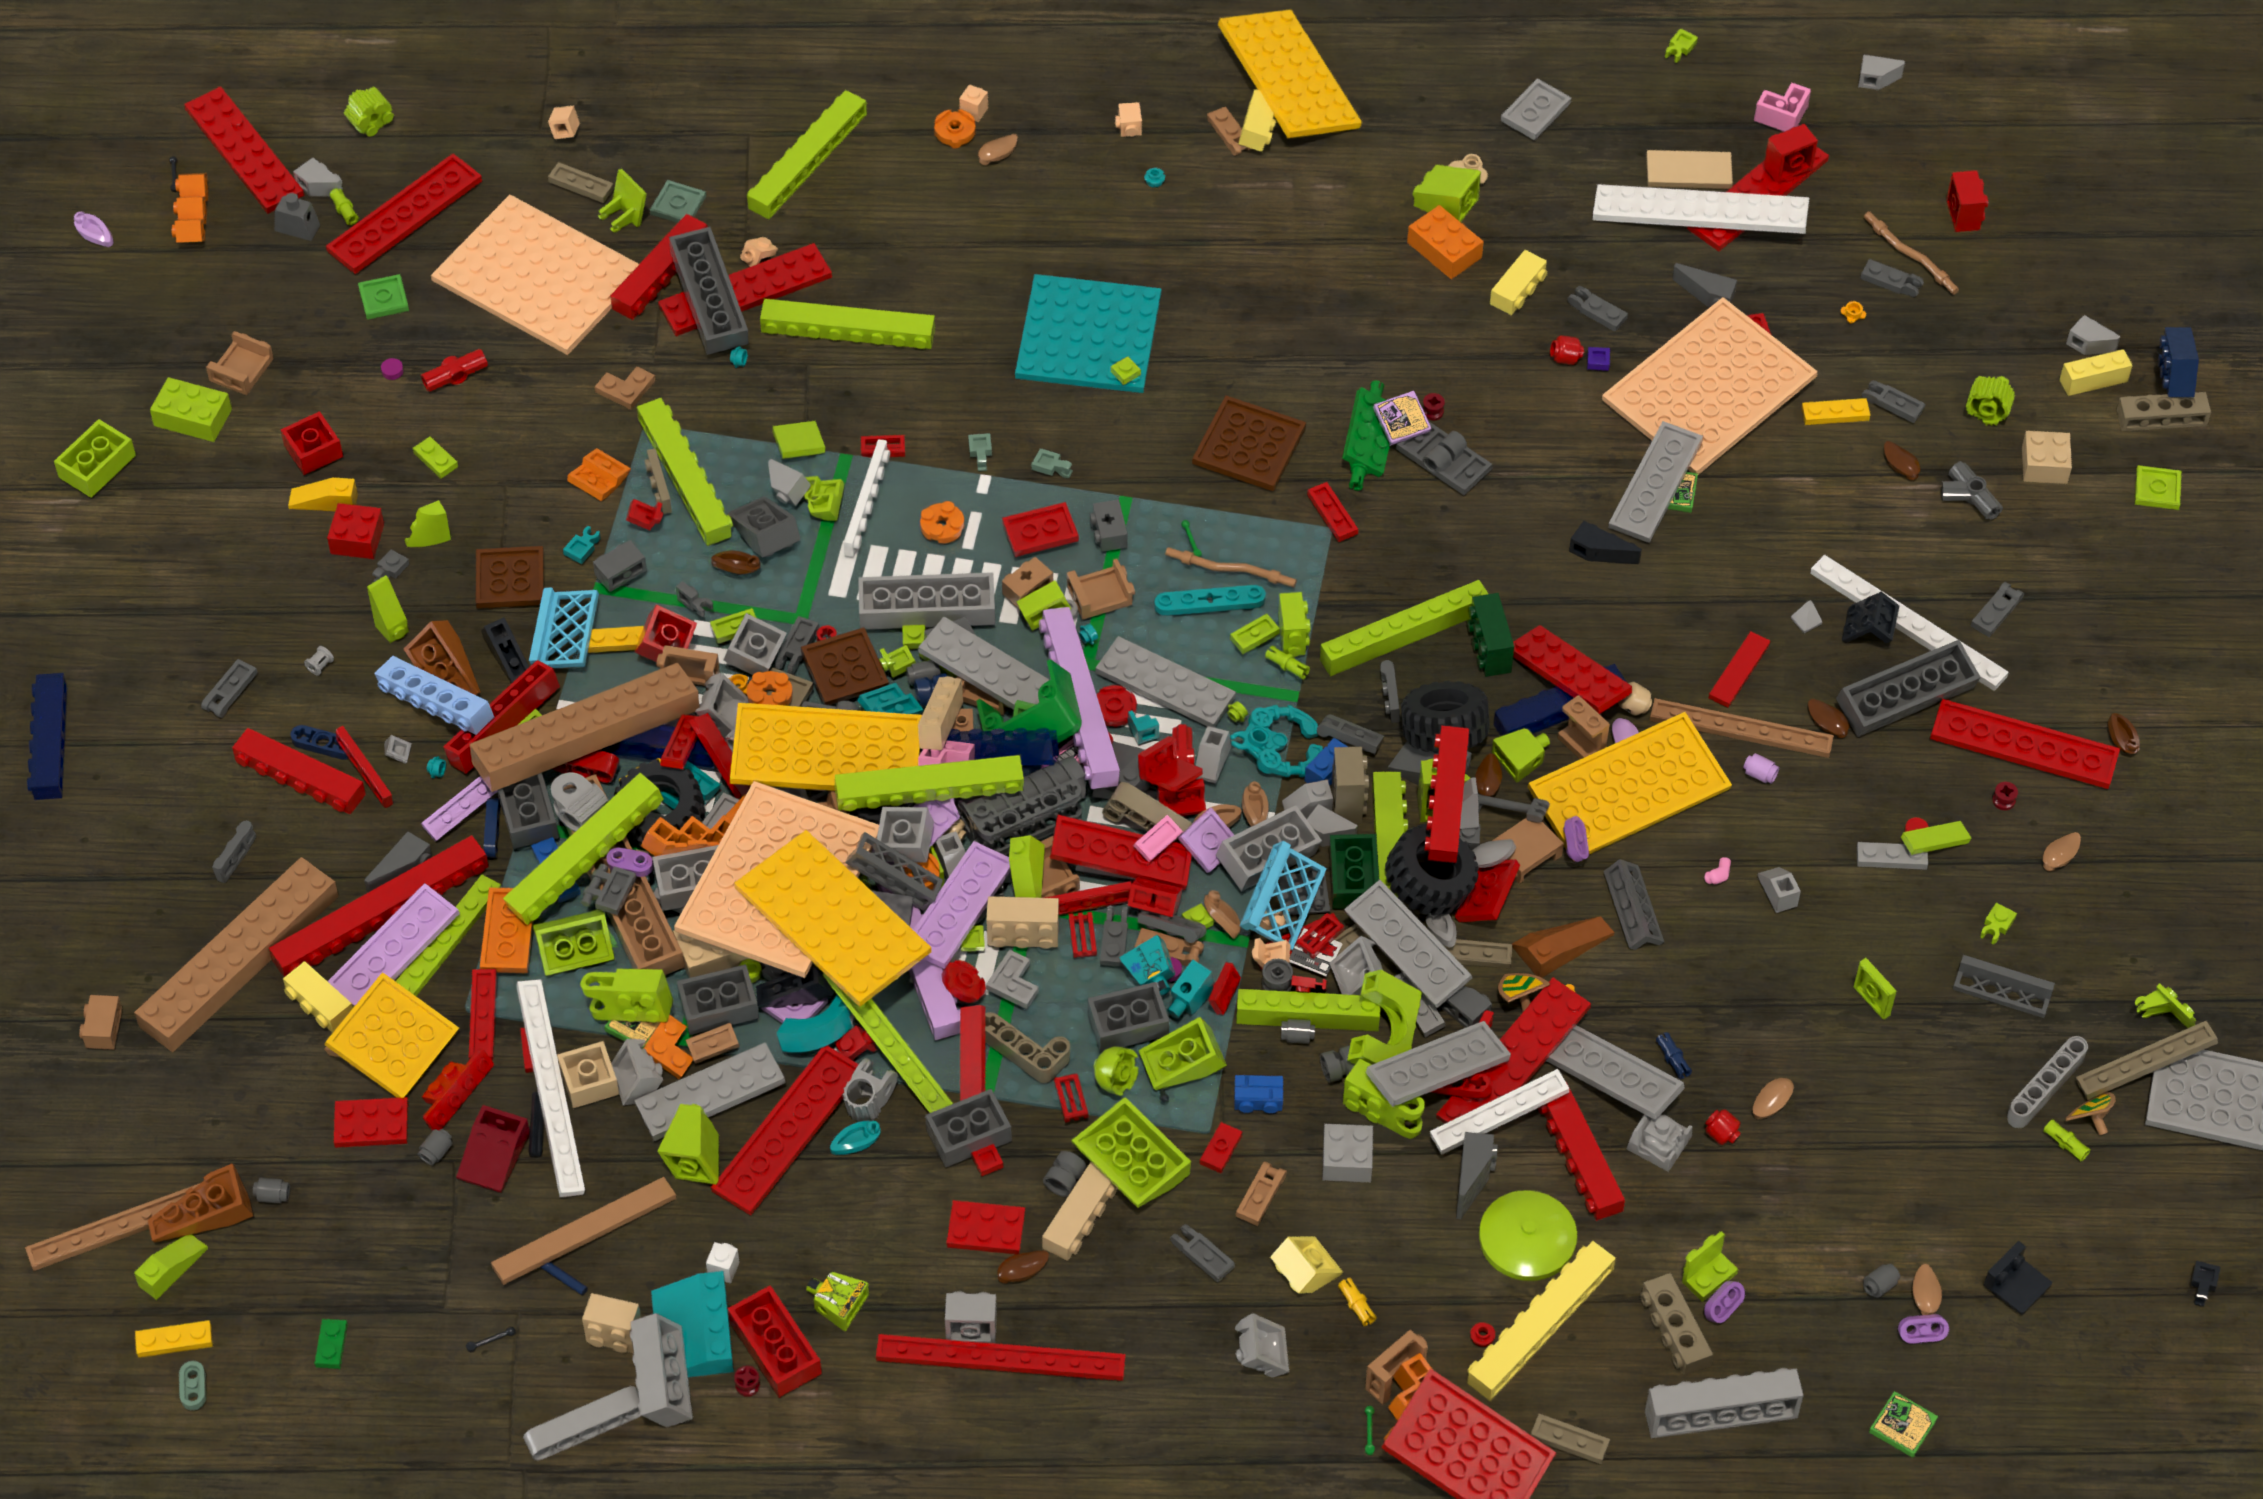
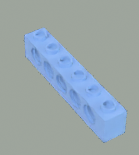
M392 656L374 673L378 680V687L383 692H389L400 700H406L414 707L426 710L432 716H439L445 722L459 726L463 731L477 734L494 718L488 701L395 656Z

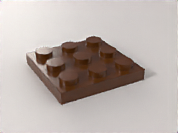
M543 546L476 549V608L534 606L541 604L544 589Z
M865 627L801 646L802 656L824 705H832L855 698L861 694L889 685Z

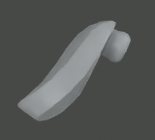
M1511 839L1496 840L1480 844L1472 851H1474L1476 856L1475 862H1478V867L1485 868L1500 864L1508 859L1515 851L1516 845Z
M1428 913L1426 916L1427 929L1440 943L1447 947H1453L1456 942L1457 932L1455 922L1451 916L1442 913L1441 915H1431V913Z

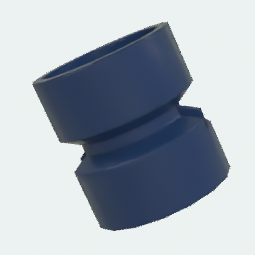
M946 673L933 675L931 680L927 677L914 679L917 701L922 708L927 706L939 677H947Z

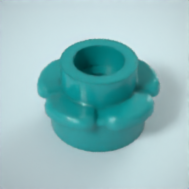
M1152 168L1146 171L1144 178L1150 187H1159L1163 184L1165 175L1161 169Z
M738 346L735 350L731 351L730 361L736 368L738 366H745L748 355L747 350Z
M1089 623L1085 626H1080L1078 634L1085 644L1089 642V644L1093 645V641L1098 639V634L1094 627Z
M439 756L430 759L427 764V772L430 773L431 778L443 777L446 771V761L440 759Z

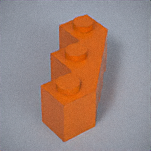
M207 173L178 175L179 179L175 181L176 192H180V197L177 198V202H174V214H178V220L175 221V225H172V236L176 237V242H202L205 240L204 224H206Z
M723 815L713 828L710 829L691 816L683 827L678 830L660 817L647 831L641 847L654 856H661L716 846L720 844L732 820Z
M1421 1353L1402 1363L1393 1375L1403 1390L1388 1407L1397 1420L1431 1368ZM1390 1430V1431L1388 1432V1434L1385 1436L1384 1440L1387 1439V1437H1388V1435L1390 1434L1391 1430Z

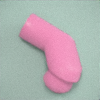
M1721 858L1718 868L1705 873V882L1707 884L1725 882L1729 877L1731 860L1729 858Z

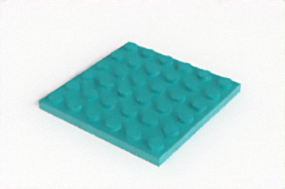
M1035 274L1017 360L1015 379L1144 393L1161 298V288ZM1128 356L1141 369V375L1123 385L1111 373V366Z

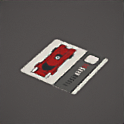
M1303 929V931H1302L1300 937H1301L1306 931H1308V929ZM1315 933L1306 943L1308 944L1318 933ZM1333 940L1314 959L1310 957L1309 953H1304L1303 948H1298L1295 945L1289 962L1327 976L1331 968L1330 962L1336 958L1342 943Z

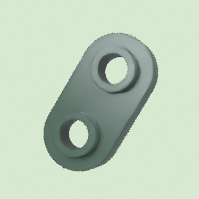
M197 1361L185 1363L179 1371L180 1400L182 1405L188 1410H197L206 1401V1374L202 1364ZM191 1375H197L194 1379L189 1378ZM192 1397H198L196 1400L190 1401Z

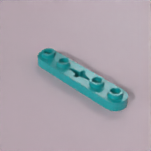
M1258 585L1164 592L1156 596L1154 608L1158 614L1165 616L1261 607L1265 603L1266 592ZM1207 598H1212L1213 603H1209Z

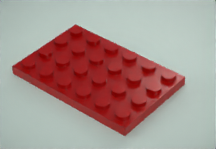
M1431 1368L1381 1447L1456 1499H1529L1556 1454L1555 1451Z

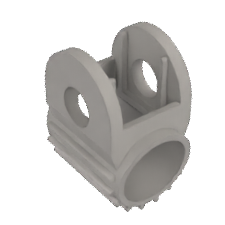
M577 773L562 774L551 785L556 815L569 829L575 832L608 802V799L598 785L595 783L591 784L586 778ZM567 785H574L577 788H570L563 791L564 787H566Z
M865 1058L860 1062L852 1074L851 1080L843 1088L844 1093L842 1094L848 1115L852 1117L853 1121H873L875 1118H878L879 1113H881L880 1108L887 1103L896 1086L898 1077L896 1072L887 1070L882 1080L872 1076L874 1072L872 1070V1060ZM859 1098H870V1100L864 1104H854V1102Z

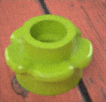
M1238 701L1228 705L1229 711L1227 714L1234 722H1244V718L1248 715L1246 708Z

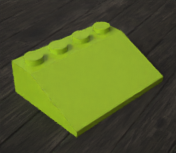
M1126 1097L1072 1140V1143L1137 1208L1173 1189L1190 1175L1191 1161Z

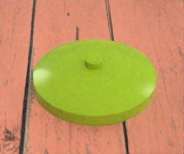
M1515 1191L1496 1199L1487 1208L1480 1223L1479 1242L1484 1256L1496 1270L1517 1280L1537 1281L1559 1273L1570 1262L1576 1248L1577 1229L1570 1212L1555 1198L1537 1191Z

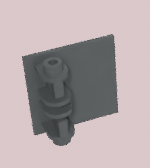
M1309 867L1306 873L1309 882L1315 880L1318 871ZM1291 874L1295 886L1304 884L1301 874ZM1325 874L1308 914L1330 912ZM1286 875L1279 877L1280 890L1289 889ZM1305 886L1297 888L1300 902L1305 901L1308 897ZM1291 891L1282 893L1286 907L1295 904ZM1297 907L1290 908L1289 915L1299 914Z

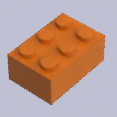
M1440 205L1409 226L1407 243L1450 279H1453L1482 258L1484 241Z

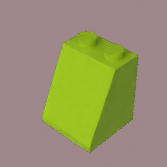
M1436 165L1431 172L1428 171L1421 185L1415 187L1413 191L1414 206L1430 212L1440 205L1461 222L1479 199L1481 171Z
M680 1104L658 1149V1153L676 1179L717 1185L719 1181V1134L701 1106L697 1104Z

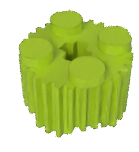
M375 87L365 91L356 90L355 93L353 92L348 99L349 105H347L345 112H343L358 132L366 133L369 137L374 136L380 127L382 128L383 125L391 122L394 117L391 112L392 106Z
M1990 376L1988 378L1977 377L1972 385L1966 404L1968 414L1982 419L1983 423L1986 425L1990 424L1991 426L1993 424L1997 425L2002 419L2005 420L2010 414L2015 397L2013 388H2010L2009 380L2002 376L1997 379Z

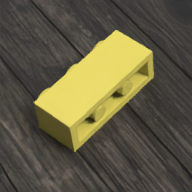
M1254 90L1238 144L1262 152L1264 145H1269L1272 133L1269 131H1273L1276 120L1273 119L1275 118L1274 113L1262 93L1258 90Z
M1524 250L1491 290L1490 304L1510 315L1517 309H1521L1528 295L1531 296L1539 281L1542 282L1547 275V261Z
M2124 349L2064 363L2060 382L2068 396L2128 382L2132 364Z
M305 961L283 978L286 995L291 1000L296 999L305 1013L314 1015L317 1023L322 1028L327 1027L332 1033L353 1009L352 1003Z

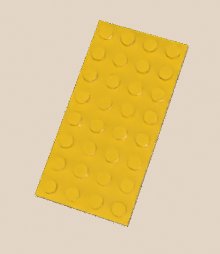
M1292 10L1219 19V28L1258 91L1262 93L1288 138L1359 129L1361 127L1362 121Z
M738 703L730 784L752 785L755 781L771 787L835 791L834 783L835 775L918 766L920 752L918 724L922 715Z
M1683 712L1538 778L1528 784V789L1534 798L1546 800L1550 803L1545 816L1559 839L1564 843L1565 849H1567L1566 835L1564 833L1565 821L1574 816H1578L1583 821L1586 828L1589 854L1717 796L1731 789L1732 784L1686 712Z
M807 830L803 831L734 883L735 888L859 1007L932 952L931 946Z

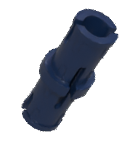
M1668 1032L1664 1033L1665 1038L1662 1034L1656 1038V1042L1664 1052L1666 1062L1672 1065L1679 1079H1684L1683 1073L1688 1077L1692 1070L1683 1058L1681 1048H1677Z

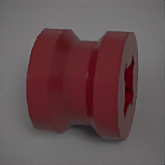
M1430 393L1424 397L1422 409L1427 420L1436 421L1443 417L1445 400L1443 396L1437 393Z
M2006 781L1997 784L1995 794L1993 795L1994 806L2004 811L2012 809L2018 796L2017 787L2013 783Z
M751 1366L740 1367L734 1375L736 1391L741 1396L751 1397L759 1391V1373Z

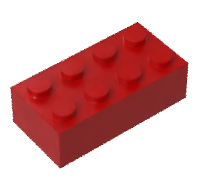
M771 1285L728 1308L729 1323L778 1397L822 1374L819 1357Z

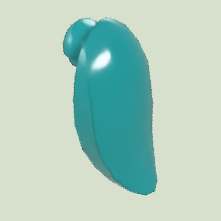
M861 1121L851 1124L834 1138L830 1145V1152L835 1155H842L864 1150L879 1137L881 1131L879 1123L876 1121Z

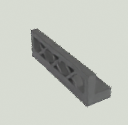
M866 832L861 835L856 849L847 857L845 862L893 893L912 896V904L923 911L935 901L943 879ZM865 842L873 846L875 853H870L863 848ZM884 855L890 856L895 865L886 863ZM908 867L911 869L914 877L906 875L903 868ZM924 879L934 883L932 890L925 886Z
M1619 859L1607 868L1604 874L1628 946L1633 950L1638 949L1646 942L1660 946L1664 943V939L1639 866Z
M1963 955L1953 990L2044 1018L2055 983ZM1962 976L1972 979L1975 984L1966 986L1960 984ZM1986 985L1995 986L1997 992L1993 994L1988 993L1983 987ZM2015 992L2018 993L2021 999L2016 1001L2010 1000L2006 994ZM2037 999L2044 1001L2042 1009L2033 1007L2029 1001Z

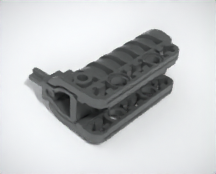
M1069 756L1025 776L1023 791L1013 794L997 793L992 796L978 795L967 799L959 797L954 798V804L960 819L965 822L964 831L967 832L966 835L972 843L975 841L990 849H994L998 853L1007 855L1010 851V844L1006 843L1004 839L1008 836L1016 838L1020 837V835H1031L1035 839L1040 840L1054 833L1055 824H1046V819H1056L1059 814L1081 819L1082 809L1078 801L1086 797L1085 773L1078 761L1073 756ZM1071 810L1075 812V815L1067 814V811ZM1027 829L1035 830V833L1031 834L1027 832Z

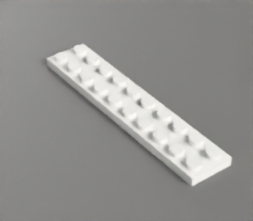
M1598 185L1593 220L1805 234L1809 197Z

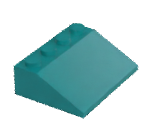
M723 1271L696 1274L651 1291L653 1314L657 1313L682 1326L688 1377L734 1372Z

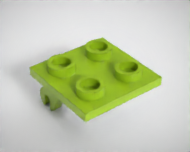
M619 169L613 200L599 210L601 214L598 217L604 220L610 214L621 209L624 214L611 223L613 227L610 229L613 232H618L622 227L631 222L636 227H639L647 194L622 169Z
M2159 984L2156 986L2157 990L2146 997L2140 996L2135 1001V1006H2138V1014L2141 1011H2146L2142 1015L2144 1019L2172 1012L2187 1028L2195 1026L2194 1011L2186 1003L2182 1005L2176 999L2178 996L2170 987L2165 989Z

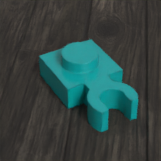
M585 527L582 537L575 535L564 547V555L582 564L595 550L594 544L600 540V532L597 531L594 535H590L591 527Z

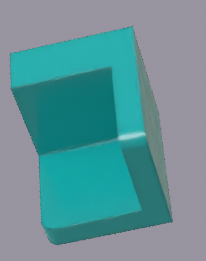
M1133 710L1128 711V725L1138 744L1159 738V723L1156 718L1151 719L1149 715L1136 718Z

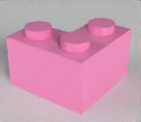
M1791 83L1785 96L1764 90L1756 106L1754 121L1782 131L1797 127L1808 107L1811 89Z
M946 741L942 750L923 749L918 757V766L974 760L975 744Z

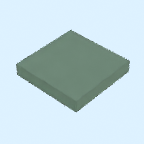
M667 180L652 205L650 214L677 223L686 214L695 217L706 198V191Z

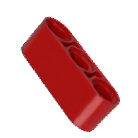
M597 750L552 769L560 773H577L584 778L596 774L599 782L610 783L614 778L620 760L612 753Z

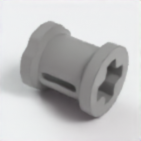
M319 646L317 652L310 659H306L304 664L311 673L319 676L321 669L327 663H331L334 657L328 649Z

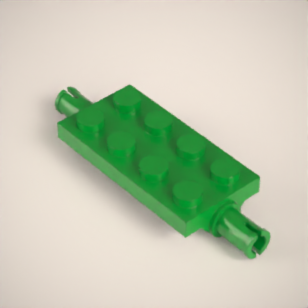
M1378 380L1371 382L1370 391L1361 387L1356 392L1342 459L1350 462L1352 475L1349 487L1356 491L1363 488L1365 475L1373 474L1380 477L1384 474L1390 446L1373 408L1375 404L1386 401V399L1382 398L1384 383L1381 382L1379 387L1380 381Z

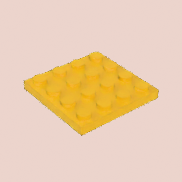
M382 972L327 1039L325 1046L392 1095L403 1099L458 1032L459 1027Z

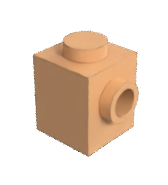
M969 85L960 97V110L969 112L974 117V120L979 122L988 109V92Z
M1139 103L1118 104V116H1115L1116 128H1120L1121 137L1142 135Z
M574 106L554 108L548 121L554 139L574 137L580 124Z

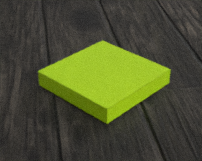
M816 421L773 426V435L782 459L825 453V445Z
M2137 465L2135 505L2179 510L2182 471Z
M1865 958L1859 963L1854 988L1882 1019H1886L1891 1015L1896 990L1871 962Z

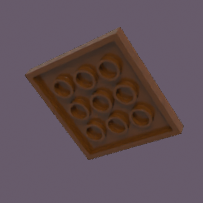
M1225 396L1192 458V464L1274 491L1306 429V422Z

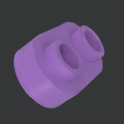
M1578 816L1571 817L1564 824V833L1567 841L1566 850L1571 859L1579 862L1589 856L1586 828Z
M614 848L608 852L606 857L610 870L615 866L634 872L638 877L647 876L653 870L652 857L645 852Z
M1727 1281L1707 1301L1704 1309L1705 1316L1709 1321L1722 1323L1737 1309L1745 1297L1742 1284Z
M1937 1314L1911 1316L1904 1318L1899 1323L1898 1332L1902 1339L1908 1343L1940 1341L1947 1336L1949 1325L1942 1316ZM1938 1323L1936 1329H1931L1932 1324ZM1913 1325L1914 1329L1912 1331H1906L1908 1326Z

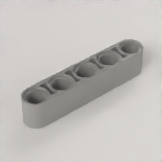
M2079 1036L2069 1038L2015 1097L2007 1115V1121L2011 1126L2015 1128L2025 1127L2080 1067L2088 1050V1044L2084 1038Z
M629 1386L528 1430L523 1438L533 1459H545L640 1417L641 1413L638 1408L639 1393L636 1387Z

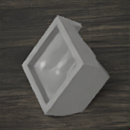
M723 673L711 676L705 682V686L709 690L704 692L701 700L702 703L699 704L700 708L696 709L695 712L699 716L709 713L722 736L726 737L736 726L738 703L749 702L747 696Z
M1360 936L1330 962L1342 994L1361 995L1365 973L1383 970L1379 959L1372 949V946L1375 944L1374 941Z
M626 1039L611 1062L623 1106L635 1104V1099L656 1091L663 1081L661 1064L654 1063L653 1057L649 1056L647 1051L642 1048L645 1044V1039Z
M1644 1115L1629 1140L1627 1150L1669 1172L1691 1139L1692 1126L1689 1125L1688 1128H1685L1667 1115H1660L1656 1120Z
M1253 1313L1243 1318L1235 1327L1236 1331L1243 1333L1239 1337L1240 1349L1236 1351L1237 1359L1241 1364L1248 1368L1264 1371L1265 1375L1272 1378L1288 1373L1289 1365L1285 1327Z

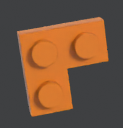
M669 1014L668 1021L659 1023L643 1048L649 1056L653 1057L655 1063H660L663 1069L680 1079L693 1061V1057L675 1045L687 1026Z

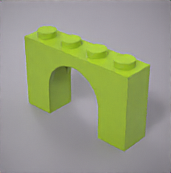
M1381 969L1365 973L1361 996L1378 1004L1385 1010L1391 1023V1036L1387 1044L1368 1034L1352 1038L1347 1060L1356 1064L1359 1059H1362L1373 1065L1411 1050L1422 992Z

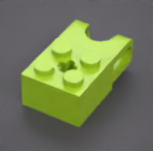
M617 969L616 972H590L585 974L580 982L584 995L593 998L589 1009L594 1019L653 1023L668 1021L673 997L663 970ZM597 982L599 986H589V984ZM601 1006H605V1008L598 1010Z
M1359 1059L1345 1078L1343 1104L1351 1111L1363 1114L1371 1122L1379 1123L1405 1138L1412 1139L1417 1137L1422 1131V1119L1420 1116L1424 1111V1100L1418 1096L1392 1107L1366 1074L1367 1067L1371 1064ZM1408 1104H1416L1418 1108L1411 1110ZM1407 1120L1410 1123H1414L1416 1127L1408 1129L1405 1127L1404 1122Z

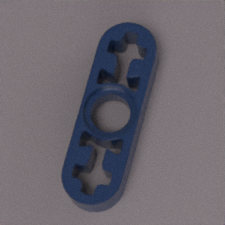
M299 725L292 729L290 735L295 747L341 760L349 759L346 753L340 750L341 746L336 741L335 733L305 725ZM320 739L329 740L325 746L317 745Z
M487 799L484 852L487 858H497L499 799Z

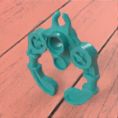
M1273 705L1266 708H1255L1248 719L1249 726L1247 729L1230 735L1231 740H1234L1236 737L1242 738V744L1232 741L1231 745L1253 755L1257 759L1259 770L1266 774L1274 773L1285 777H1290L1291 775L1305 777V767L1323 750L1322 746L1311 744L1306 752L1307 761L1299 762L1298 766H1290V762L1281 761V757L1276 751L1284 749L1288 740L1283 733H1277L1269 729L1273 720H1278L1280 716H1287L1289 721H1295L1300 724L1301 733L1306 738H1314L1319 735L1317 733V722L1308 714L1294 708L1292 705H1287V707Z

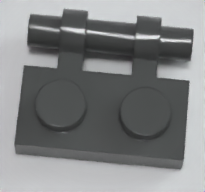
M600 864L598 869L594 870L591 875L592 881L590 885L585 887L582 893L581 904L588 907L591 901L597 900L595 903L596 909L618 915L636 880V873L615 866L611 873H607L608 866ZM605 883L603 889L599 890L600 884Z

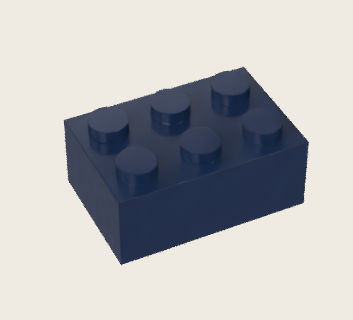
M2165 327L2164 335L2160 336V348H2163L2162 354L2158 355V367H2161L2160 377L2163 378V389L2167 390L2168 397H2195L2199 358L2191 327Z

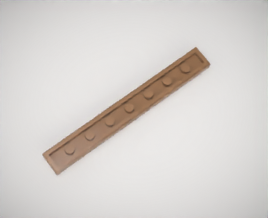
M1654 698L1650 721L1661 723L1686 712L1697 731L1827 758L1830 756L1834 735Z
M662 1177L491 1262L492 1268L504 1285L675 1200L676 1194L666 1179Z
M191 1187L25 1247L33 1271L149 1229L147 1220L171 1202L176 1203L186 1195L185 1191Z

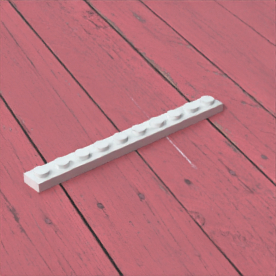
M1826 555L1811 568L1810 574L1856 603L1881 592V590ZM1887 595L1900 605L1895 628L1932 651L1958 640ZM1962 643L1981 677L1979 682L1995 691L2007 678L2008 671Z
M541 979L519 981L516 987L559 1196L584 1195L585 1188Z

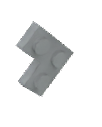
M1009 950L987 982L986 990L1028 1009L1039 992L1038 986L1021 978L1030 965V959Z

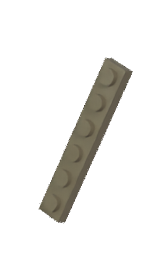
M2204 1021L2077 1076L2076 1081L2087 1100L2218 1044V1038L2208 1022Z

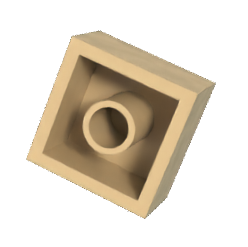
M2025 432L2022 444L2023 481L2068 484L2072 469L2070 433Z
M603 1041L557 1055L560 1072L573 1108L619 1095L617 1079Z
M591 1293L582 1318L586 1342L595 1347H610L621 1353L626 1351L634 1353L633 1343L630 1338V1322L641 1318L639 1304Z

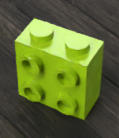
M1302 592L1279 594L1278 624L1282 652L1292 654L1294 657L1305 655L1306 646L1310 645V619H1307L1306 616L1308 614L1307 601H1303Z

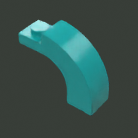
M837 994L828 1009L815 1017L807 1019L786 1018L776 1032L782 1051L806 1052L835 1042L852 1027L850 1020L852 1012Z

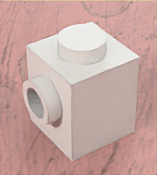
M714 1242L706 1262L707 1273L723 1271L725 1282L731 1283L739 1265L738 1249L727 1243L719 1244Z

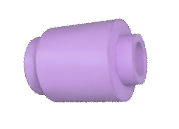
M1755 753L1753 756H1748L1743 768L1746 769L1745 774L1764 783L1769 782L1772 784L1780 767L1776 766L1775 762Z

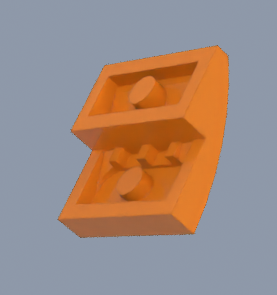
M596 448L583 457L581 466L568 474L567 481L598 500L603 501L625 480L631 472V468Z

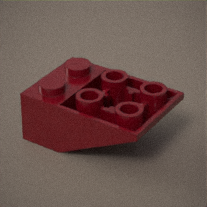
M482 1105L472 1126L456 1178L501 1193L530 1134L527 1118Z

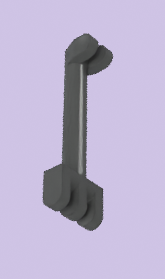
M1478 794L1479 812L1483 805L1527 813L1528 821L1538 823L1542 822L1550 806L1548 801L1534 798L1532 804H1526Z

